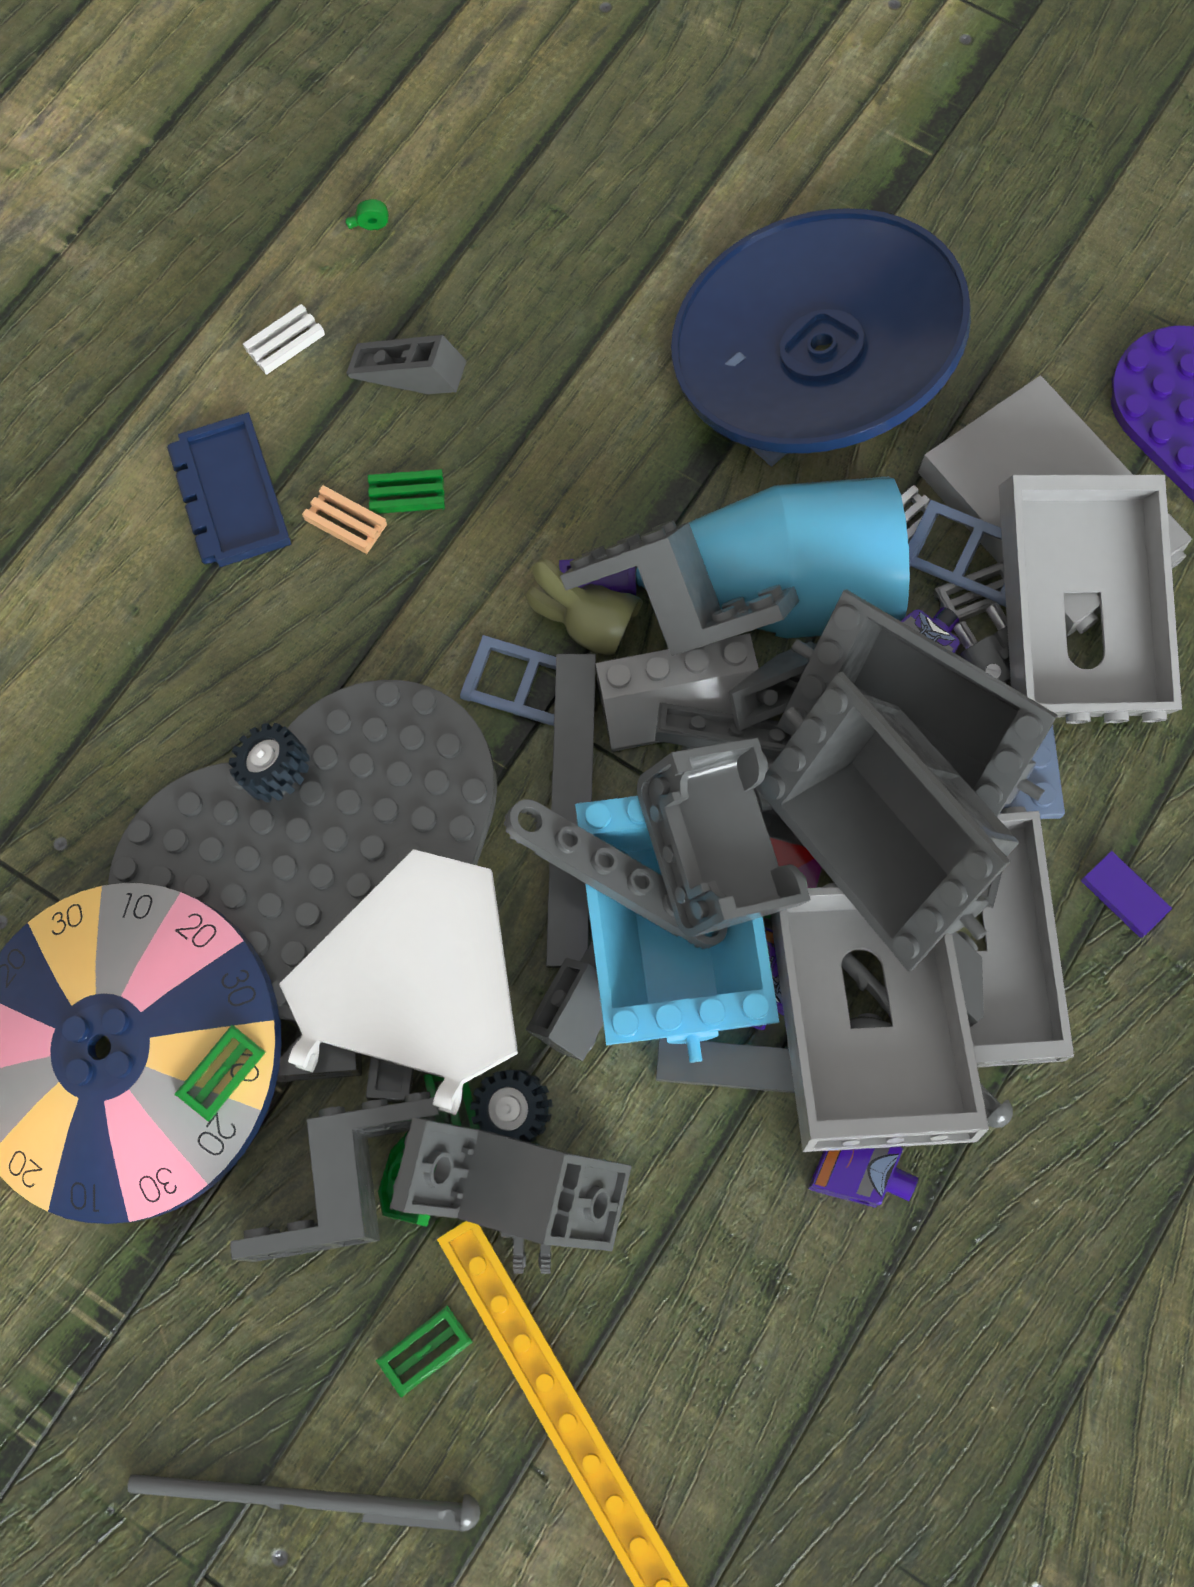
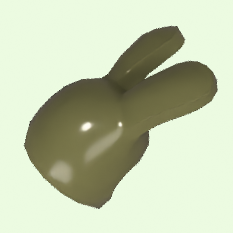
M542 558L537 561L533 566V576L538 585L551 597L531 587L525 593L530 607L537 614L547 619L564 623L570 637L585 649L603 656L614 655L631 618L637 616L643 601L641 598L631 593L616 592L597 584H588L583 587L565 590L560 575L563 573L548 559Z

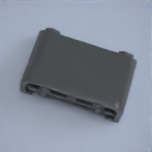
M758 738L671 752L642 773L638 779L637 794L668 897L678 927L687 937L710 933L784 911L811 900L804 874L792 864L778 865L754 792V788L763 782L768 770L767 758L762 752Z

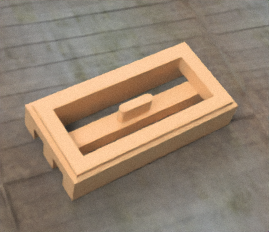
M322 485L318 498L314 497L310 502L311 508L309 510L306 508L303 512L304 520L368 554L387 526L386 519ZM327 501L374 526V529L327 504ZM322 511L344 525L368 536L367 539L364 540L319 516V512Z

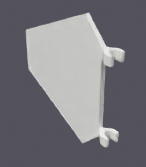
M413 849L279 984L302 1033V1037L291 1051L289 1063L295 1064L296 1068L313 1073L318 1062L319 1045L323 1042L440 1076L445 1079L435 1094L433 1105L439 1107L438 1110L456 1115L460 1106L463 1083L518 1054L493 872L485 867Z

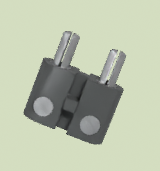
M995 603L986 609V612L998 629L995 634L977 642L965 621L956 624L953 629L965 647V650L960 653L961 658L1006 683L1011 679L1007 617L999 604Z

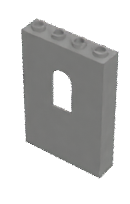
M1041 375L924 454L918 472L948 507L1000 528L999 486L1012 475H1133ZM1168 513L1173 569L1186 557L1183 551L1192 538ZM966 526L967 529L972 533L974 529ZM984 533L980 543L998 563L1002 562V540ZM1064 593L1066 637L1076 630L1080 634L1086 632L1099 620L1097 617L1101 613L1099 593Z
M1012 475L999 486L1011 687L1056 713L1057 717H1066L1067 724L1091 722V717H1104V723H1121L1129 721V716H1142V722H1161L1167 720V714L1182 710L1165 475ZM1064 593L1100 594L1103 658L1099 665L1093 669L1077 667L1068 656Z
M1009 807L1001 811L998 819L1020 843L1007 856L1011 862L1002 871L994 907L986 906L982 910L983 927L987 931L985 935L987 951L976 952L982 957L984 1017L970 1027L977 1067L1064 1062L1074 1057L1039 811L1026 812L1025 807ZM990 885L982 893L983 896H988Z
M835 883L827 884L822 888H808L810 901L794 908L770 914L803 1152L978 1142L989 1130L952 934L946 933L915 969L908 972ZM853 950H866L879 959L883 969L892 1027L851 1029L842 973V960L847 953Z

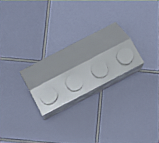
M750 633L729 637L671 656L669 649L595 663L596 682L611 751L660 743L655 741L660 703L733 714L728 692L759 669Z

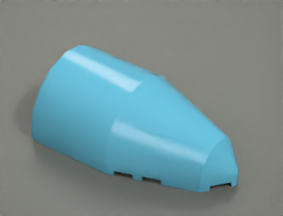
M889 476L774 485L689 522L720 607L722 604L739 597H744L745 602L751 601L759 597L758 592L775 585H780L782 590L795 587L799 602L785 619L757 629L774 632L776 636L783 638L821 636L842 592L846 589L899 621L906 616L910 582L907 525L901 493L895 479ZM637 568L636 583L639 587L642 586L645 588L640 572Z

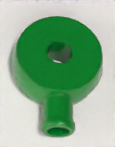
M364 200L357 205L355 215L346 218V224L349 229L360 226L366 230H379L388 223L389 212L387 206L379 200Z

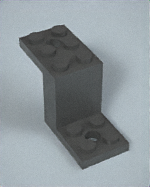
M674 520L652 528L651 532L642 535L641 538L639 533H635L618 540L617 544L606 549L602 545L582 553L581 557L570 561L572 568L560 575L565 590H569L637 566L671 656L782 621L799 602L794 586L782 590L780 585H775L758 592L759 597L751 601L745 602L744 597H739L722 604L720 607L689 522L676 526Z
M430 1092L404 1096V1103L388 1105L386 1099L363 1102L361 1104L362 1110L345 1112V1107H330L319 1110V1117L307 1119L318 1222L314 1223L313 1220L291 1222L287 1224V1232L281 1233L280 1229L270 1230V1227L243 1231L244 1239L230 1241L232 1260L258 1262L380 1241L368 1138L407 1132L410 1130L413 1117L450 1124L449 1113L438 1110L439 1107L433 1105L434 1097H430Z
M413 1117L410 1130L405 1139V1150L399 1174L394 1183V1193L390 1208L406 1213L458 1218L543 1245L613 1251L632 1166L620 1162L572 1154L490 1131Z

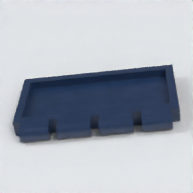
M249 412L178 434L179 441L170 443L167 446L173 469L177 472L175 476L183 502L188 503L185 509L194 535H197L195 542L203 564L217 561L218 565L223 567L292 545Z

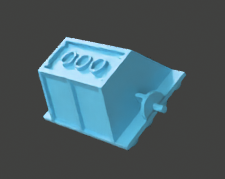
M638 796L575 804L579 827L662 875ZM585 883L606 1045L667 1038V1043L670 1044L687 1043L689 1061L691 1063L702 1061L700 1041L717 1037L719 1035L718 1031L779 1023L763 917L727 927V934L723 941L709 949H701L700 947H694L695 945L690 944L686 939L671 934ZM713 932L706 933L704 935L711 937Z

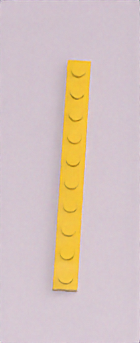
M465 1221L439 1237L437 1241L634 1587H689L481 1226Z

